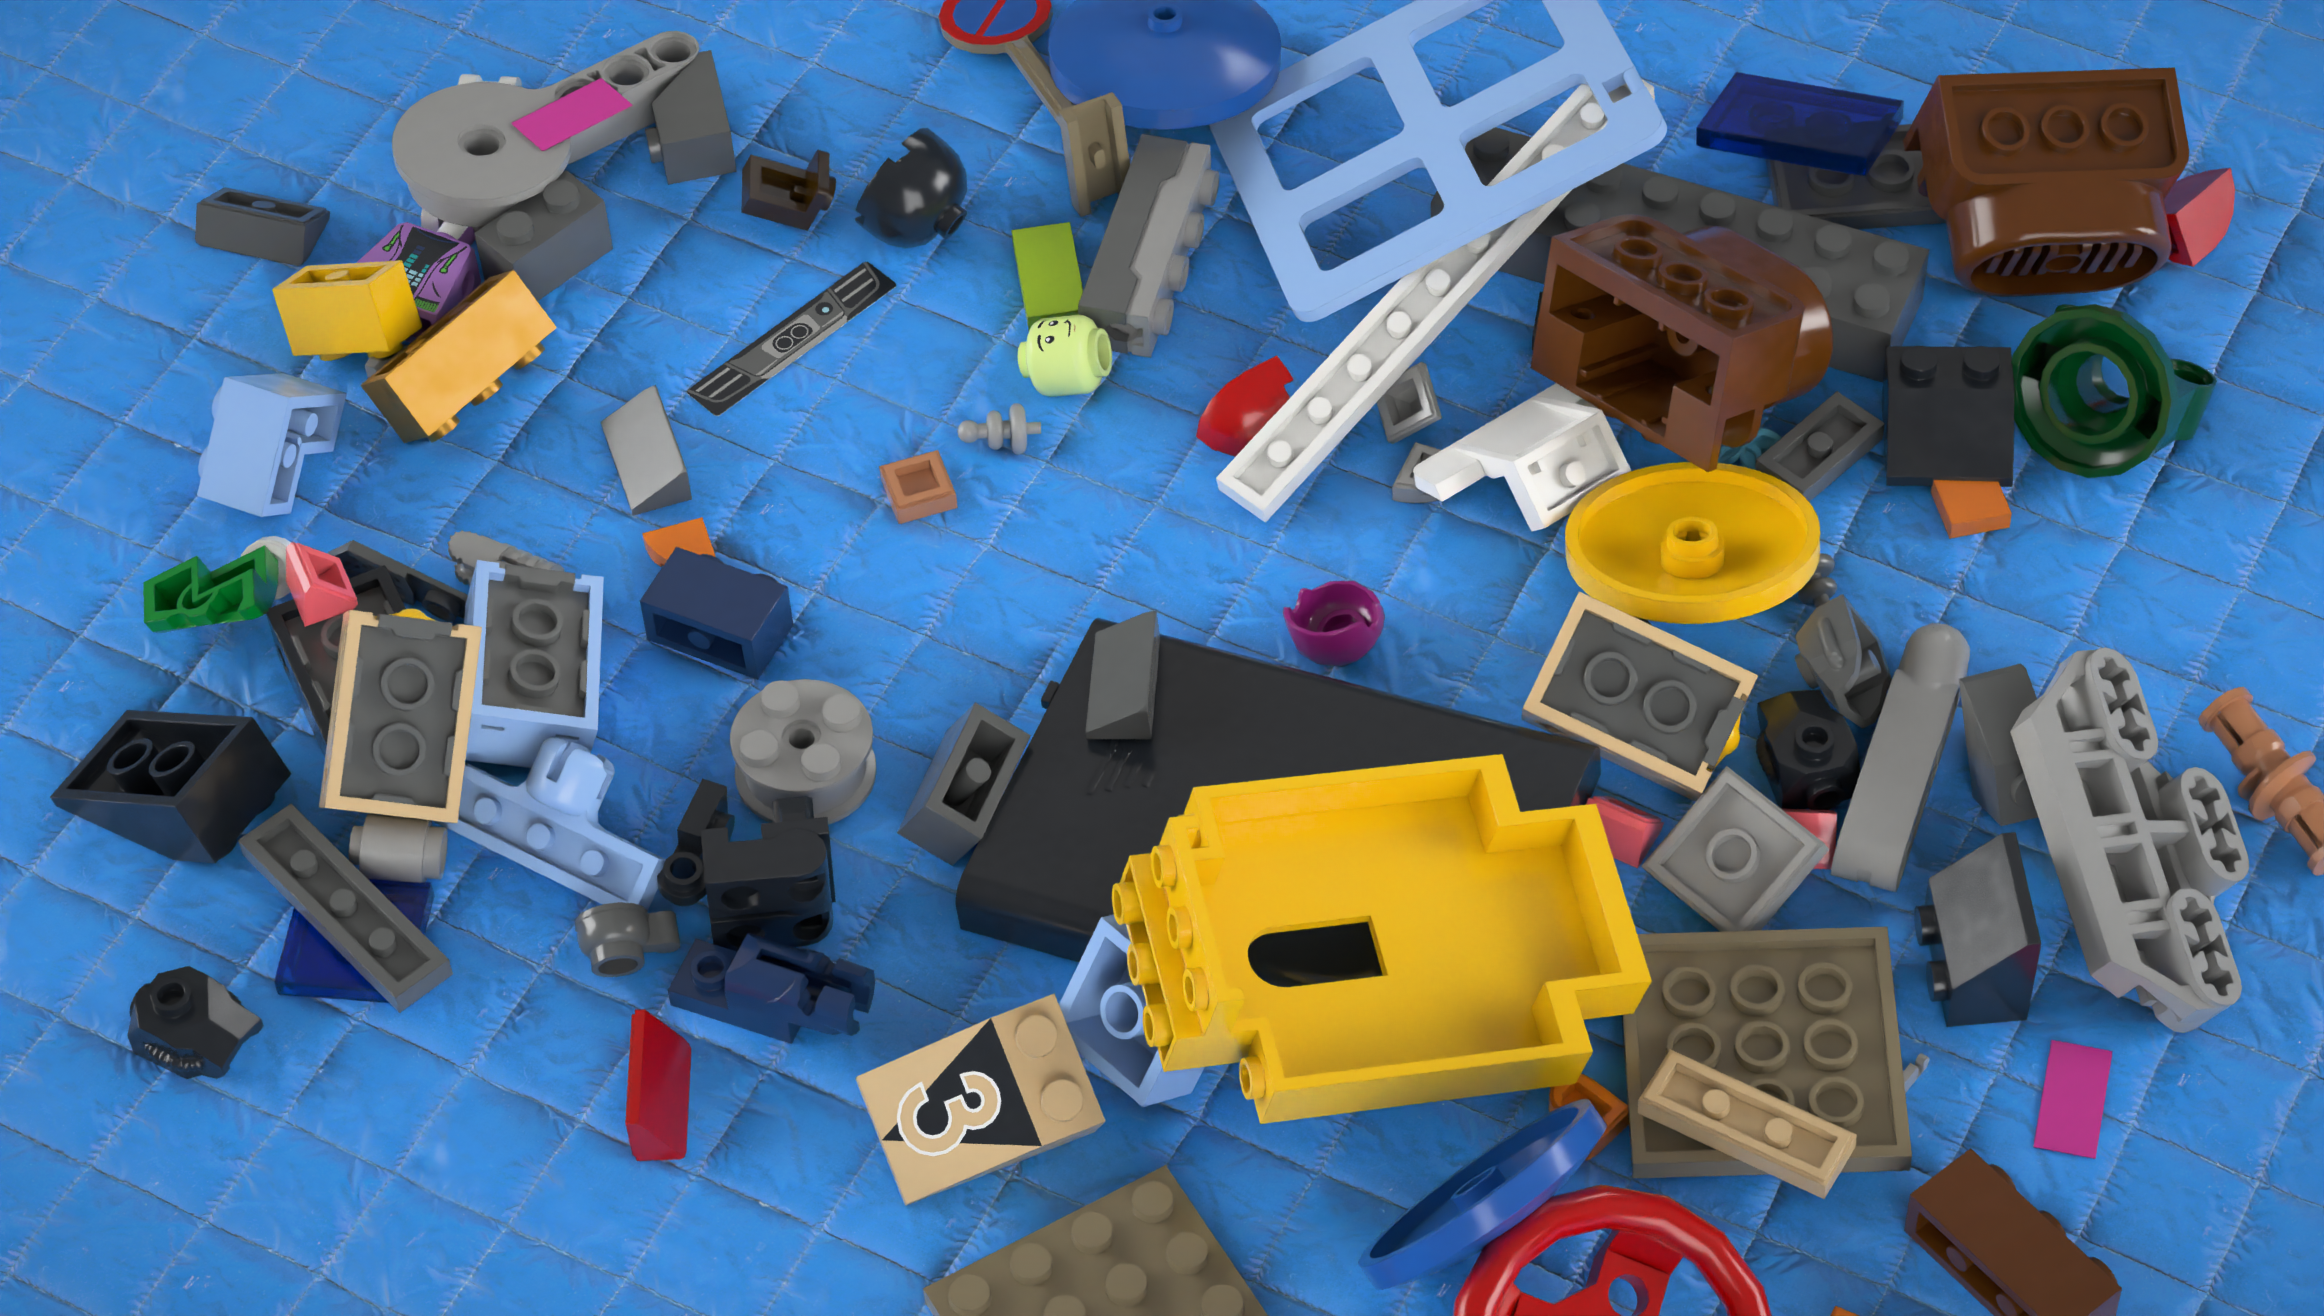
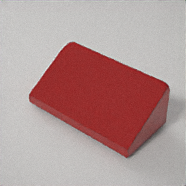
M645 1009L635 1010V1014H632L625 1120L632 1155L636 1157V1161L680 1160L685 1157L687 1151L691 1047L682 1036Z

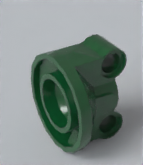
M2097 304L2084 306L2059 305L2053 315L2029 329L2014 352L2011 361L2015 388L2014 421L2029 446L2057 469L2086 478L2121 475L2147 460L2173 441L2192 439L2217 383L2215 376L2205 368L2189 361L2169 359L2155 334L2128 313ZM2104 356L2120 369L2127 381L2130 397L2117 395L2107 386L2101 370Z

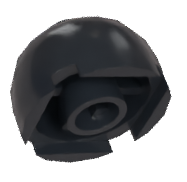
M921 128L901 143L910 151L906 156L901 157L896 162L888 157L867 185L856 207V211L861 214V216L855 218L856 223L888 245L902 248L926 245L938 234L944 239H948L959 228L967 215V211L960 206L967 193V175L959 155L929 128Z

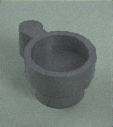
M618 902L592 907L580 913L575 919V931L577 932L579 948L590 959L592 972L597 976L619 977L635 973L645 964L643 953H671L680 948L676 913L673 911L648 913V910L641 905Z

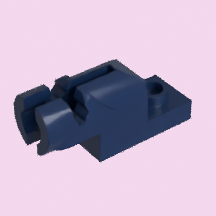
M747 933L738 952L695 939L668 989L671 1006L792 1044L801 1026L831 1035L844 1033L853 1036L857 1034L860 1026L859 1021L853 1019V1012L855 1009L869 1013L875 989L874 970L839 958L836 963H833L822 952L799 949Z

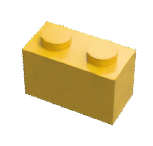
M402 260L305 266L272 289L293 356L319 355L322 361H332L348 356L351 353H367L368 358H384L399 352L403 348L402 342L422 328Z

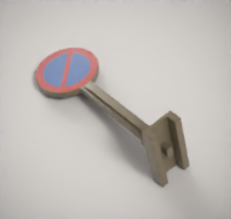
M946 0L938 16L943 37L955 48L974 54L1007 53L1060 126L1071 203L1080 217L1091 214L1090 202L1115 193L1119 195L1130 166L1122 104L1115 94L1111 92L1075 105L1056 87L1051 77L1049 66L1032 44L1050 26L1053 17L1050 0Z

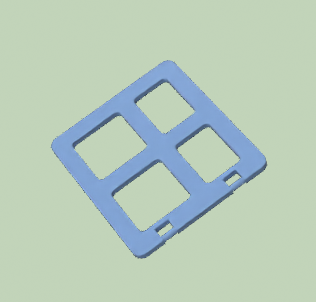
M1415 0L1280 71L1273 88L1257 104L1234 117L1209 124L1285 297L1299 320L1314 322L1323 319L1646 152L1663 140L1667 132L1666 122L1597 0H1541L1564 41L1562 49L1451 107L1441 105L1414 52V45L1422 38L1495 0ZM1365 68H1376L1404 123L1402 132L1295 189L1285 190L1257 132L1259 125L1265 120ZM1586 84L1590 87L1608 120L1607 125L1602 130L1496 185L1485 186L1481 183L1465 152V146L1470 140L1576 85ZM1627 84L1632 94L1613 103L1608 93ZM1414 169H1427L1444 203V208L1438 215L1328 271L1320 269L1304 233L1309 224Z

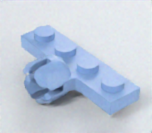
M550 737L543 741L526 781L518 787L465 762L458 823L433 821L601 904L634 903L648 910L658 889L657 875L663 869L666 861L665 858L605 830L598 823V810L615 774L614 766L603 755L598 753L596 756L591 754L588 748L560 738Z

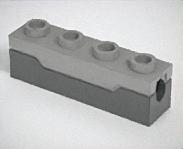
M1141 134L1078 304L1079 315L1089 317L1098 328L1105 329L1110 339L1112 351L1126 354L1132 352V355L1151 358L1158 336H1167L1169 333L1174 312L1172 296L1174 291L1182 292L1185 288L1189 272L1188 251L1190 248L1198 249L1204 230V214L1202 213L1204 206H1213L1218 193L1219 172L1211 170L1210 145L1194 142L1187 144V141Z

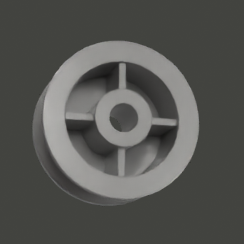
M810 679L780 680L766 685L762 691L754 695L742 706L733 721L730 732L731 752L736 763L735 782L744 804L755 815L769 823L774 822L772 802L777 799L811 797L814 818L828 817V825L847 817L857 810L870 795L877 773L876 759L872 748L873 727L865 706L848 690L825 681Z

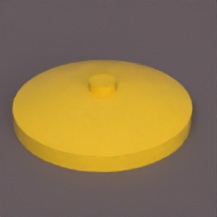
M1691 462L1666 463L1619 475L1586 494L1574 507L1567 520L1565 528L1566 562L1572 578L1586 594L1633 617L1677 624L1723 622L1751 616L1770 609L1789 599L1804 587L1815 573L1819 563L1820 523L1810 502L1798 490L1774 476L1747 467L1718 463L1717 469L1706 472Z

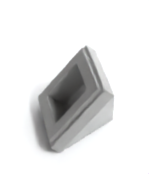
M1423 362L1407 369L1376 402L1387 441L1391 444L1442 419L1428 368Z

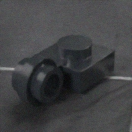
M702 779L677 829L678 845L674 853L666 859L663 869L657 875L658 889L661 895L675 905L690 906L706 895L701 829L727 827L730 841L735 817L728 814L727 786Z

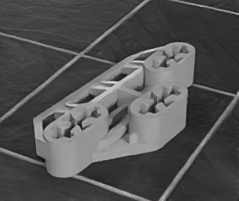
M2106 647L2096 650L2076 651L2058 665L2059 668L2044 694L2023 709L2010 733L2090 976L2118 999L2136 988L2141 1006H2152L2155 1017L2175 1032H2190L2233 1005L2241 995L2240 975L2219 914L2213 904L2217 896L2241 881L2248 874L2250 865L2248 854L2228 796L2222 784L2213 774L2205 769L2193 767L2185 770L2173 779L2166 771L2160 774L2148 761L2157 753L2158 738L2137 674L2131 663L2116 650Z

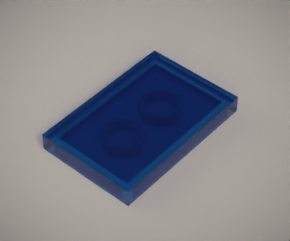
M1736 72L1696 127V146L1866 176L1902 121L1904 101Z

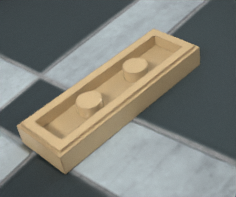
M1671 1049L1638 1099L1639 1114L1822 1199L1826 1198L1856 1146L1857 1134Z

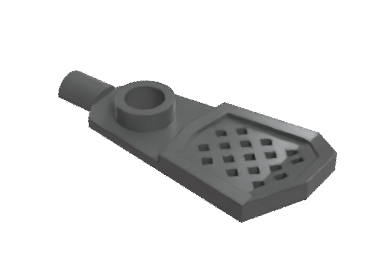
M352 540L327 553L341 559L348 578L385 565L403 602L414 605L416 601L421 602L423 607L432 615L449 622H454L457 616L463 619L465 617L467 594Z

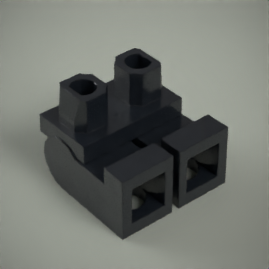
M811 797L785 798L773 801L774 822L761 824L762 839L729 842L727 827L701 829L705 886L714 945L738 952L747 933H751L792 947H801L818 943L832 929V902H836L828 817L814 818Z

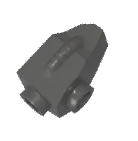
M1844 594L1817 607L1797 632L1795 638L1800 653L1795 655V661L1809 687L1812 689L1820 687L1824 696L1841 715L1863 729L1875 723L1879 717L1892 678L1879 638Z

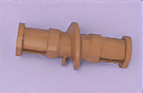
M2238 687L2225 692L2217 697L2201 713L2198 718L2199 725L2204 731L2215 733L2231 754L2233 764L2241 774L2246 776L2238 786V795L2249 801L2248 810L2253 817L2258 820H2265L2275 816V819L2284 831L2292 834L2310 858L2307 862V867L2317 876L2324 875V793L2319 787L2312 785L2305 776V773L2316 761L2315 755L2309 750L2291 757L2285 750V743L2277 732L2269 729L2252 707L2253 696L2247 688Z

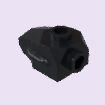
M1820 689L1789 691L1759 702L1757 714L1760 734L1757 736L1756 754L1778 807L1781 809L1809 808L1810 810H1830L1838 806L1842 801L1852 799L1861 772L1857 744L1843 715L1830 708Z
M186 966L158 973L151 983L143 985L137 991L130 1006L131 1021L127 1036L134 1054L185 1079L201 1075L218 1079L225 1076L229 1071V1065L242 1044L251 1036L258 1034L264 1025L262 1019L244 1008L238 997L231 991H228L224 985L207 974Z

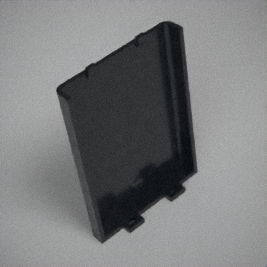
M1096 618L1091 623L1061 683L1050 681L1041 698L1042 708L1047 710L1015 770L982 839L978 842L962 873L956 893V910L960 929L1080 962L1100 918L1114 914L1112 888L1115 883H1120L1129 856L1151 853L1152 848L1160 844L1168 819L1184 814L1193 787L1503 754L1520 812L1586 805L1601 775L1600 748L1587 743L1160 634L1151 739H1086L1095 634L1098 631L1118 624L1117 622ZM1368 922L1265 934L1255 939L1248 947V960L1253 971L1263 981L1278 987H1294L1383 976Z

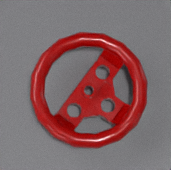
M1602 1184L1552 1196L1521 1222L1485 1245L1454 1301L1453 1316H1621L1612 1308L1608 1297L1611 1283L1616 1278H1620L1630 1283L1637 1295V1306L1631 1316H1659L1670 1275L1684 1257L1692 1262L1724 1305L1727 1316H1772L1763 1285L1723 1231L1668 1196ZM1604 1228L1612 1229L1594 1256L1584 1288L1554 1303H1549L1521 1292L1514 1284L1520 1270L1557 1240Z

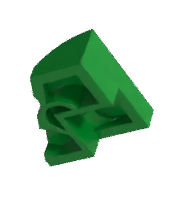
M264 545L211 572L201 559L195 556L143 582L144 623L152 632L165 633L198 626L252 620L263 616L272 607L276 596L279 576L278 560Z

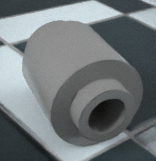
M368 813L364 826L354 825L352 828L349 842V861L353 865H359V871L367 879L423 885L427 878L441 880L446 864L448 831L445 827L432 826V821Z

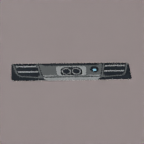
M863 262L687 390V394L713 415L720 416L894 289L896 283L869 262Z

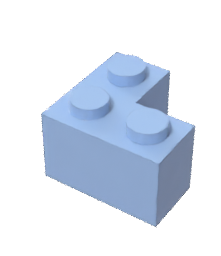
M285 373L224 377L223 385L217 391L212 404L214 424L209 445L203 451L198 465V473L201 480L197 496L260 517L290 514L304 455L333 452L347 393Z

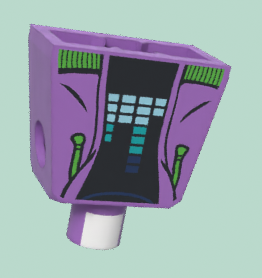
M444 221L440 228L434 232L409 222L400 223L356 262L402 260L422 323V328L405 341L413 342L481 285L475 250L471 247L476 240L475 231L472 227Z

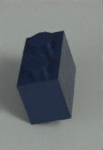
M679 547L674 549L640 600L647 640L757 680L793 627L789 593L786 585L780 584L768 575L752 574L724 564L712 555H699Z

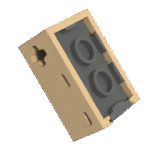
M1579 591L1522 708L1521 719L1553 735L1598 746L1600 748V757L1696 802L1703 794L1716 766L1739 745L1741 712L1758 675Z
M412 608L395 614H378L377 616H373L371 612L348 610L343 613L319 808L458 823L482 627L464 624L452 626V623L436 621L427 617L422 611Z

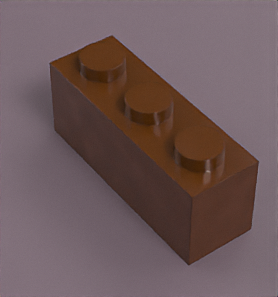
M1971 1148L1910 1194L1904 1231L1992 1315L2116 1316L2122 1287L2118 1285L2109 1267L2098 1258L2088 1257L2067 1238L2062 1225L2053 1215L2044 1210L2038 1211L2016 1190L2012 1179L2002 1168L1994 1164L1988 1165Z

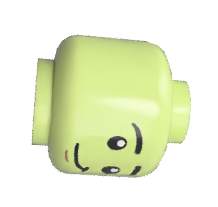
M1084 315L1042 318L1031 326L1027 341L1021 342L1019 345L1018 365L1020 372L1024 378H1030L1036 390L1044 396L1057 397L1091 393L1100 385L1102 377L1108 376L1111 371L1112 349L1110 339L1105 329L1098 328L1092 319Z

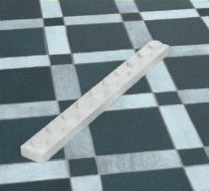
M1642 79L1653 100H1655L1654 86ZM1581 84L1487 186L1496 185L1602 130L1607 125L1608 120L1590 87L1586 84ZM1627 84L1608 93L1613 103L1632 94ZM1571 190L1402 277L1216 477L1218 489L1266 523Z

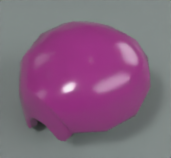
M1330 581L1312 590L1302 588L1299 591L1294 609L1291 610L1290 607L1283 608L1287 629L1298 652L1316 664L1343 667L1365 656L1373 648L1381 635L1385 620L1384 609L1374 592L1355 581Z

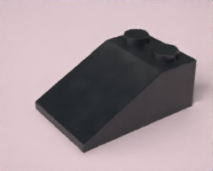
M127 710L54 791L50 798L57 807L172 860L216 863L234 849L238 836L256 815L265 811L273 803L275 793L290 777L291 772L253 717Z

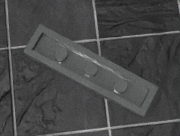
M289 804L238 840L243 856L399 1013L453 975L449 959L292 804Z

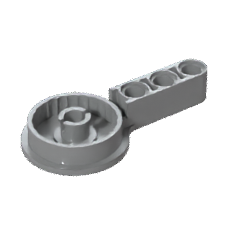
M666 31L541 89H527L496 82H474L438 90L413 104L396 124L392 137V153L396 169L402 179L408 184L409 191L414 200L429 214L457 225L484 227L517 203L544 191L548 184L560 177L568 164L574 163L655 123L652 102L699 53V43L688 33ZM600 78L633 105L545 151L540 150L511 124Z

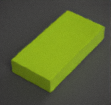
M1070 222L1011 230L1028 331L1035 322L1042 318L1079 315L1078 304L1083 293V287Z

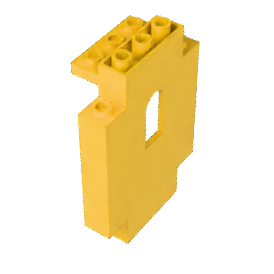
M1503 754L1193 787L1184 814L1168 819L1160 844L1154 846L1151 853L1130 855L1120 883H1115L1112 888V907L1115 919L1119 925L1126 924L1131 942L1127 951L1129 976L1133 985H1142L1146 1006L1143 1009L1144 1035L1149 1047L1158 1048L1163 1072L1240 1063L1239 1078L1241 1089L1247 1100L1254 1099L1260 1124L1575 1084L1593 1053L1584 1020L1634 1014L1652 982L1597 804L1520 812ZM1368 922L1383 976L1294 987H1278L1263 981L1256 975L1248 960V947L1255 939L1265 934Z

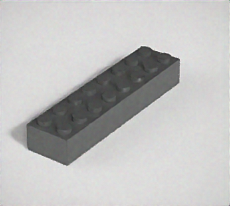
M1495 127L1470 140L1465 146V152L1481 183L1487 186L1532 137ZM1622 163L1572 189L1498 270L1544 284L1553 236L1619 215L1629 214L1650 217L1679 233L1704 226L1724 227L1737 232L1795 264L1815 283L1826 302L1833 328V350L1828 367L1883 382L1886 346L1903 345L1923 300L1929 249ZM1436 191L1431 201V218L1438 215L1444 208V203L1438 191Z

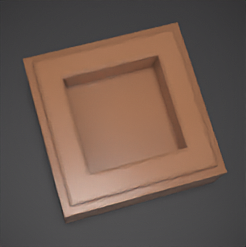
M938 450L879 466L881 481L898 524L958 508L955 490Z

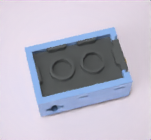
M477 560L465 605L464 625L482 627L465 760L532 768L543 741L550 737L575 742L588 748L591 753L598 731L604 577L581 574V578L578 579L575 578V573L505 564L503 569L499 568V563Z

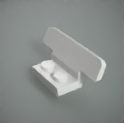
M1556 383L1417 464L1413 472L1415 486L1442 502L1485 476L1493 479L1504 476L1531 532L1544 529L1570 514L1577 503L1590 491L1610 479L1631 472V469L1603 411Z

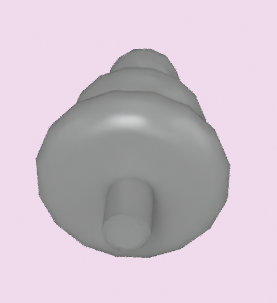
M1014 403L1009 408V420L1002 421L1000 412L993 410L988 413L986 423L977 424L972 420L963 421L960 423L957 433L958 437L965 443L975 442L978 438L987 439L988 446L993 450H998L1002 447L1003 439H1010L1012 452L1016 455H1021L1027 447V435L1041 434V422H1026L1024 407L1019 403Z

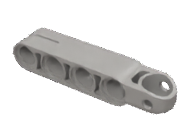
M1930 623L1920 627L1911 635L1906 643L1899 667L1894 672L1840 831L1832 861V876L1855 882L1860 880L1870 883V886L1892 892H1897L1961 696L1959 678L1967 677L1970 647L1962 633L1950 625Z

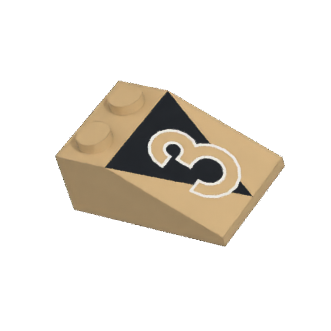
M1055 993L991 1017L855 1078L905 1206L1094 1133L1106 1122Z

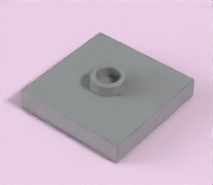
M1726 766L1641 867L1719 932L1762 930L1829 851V848Z

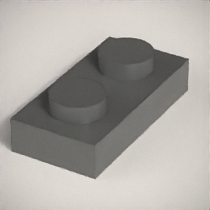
M1836 391L1758 457L1755 470L1786 482L1798 490L1810 502L1883 439L1885 423Z

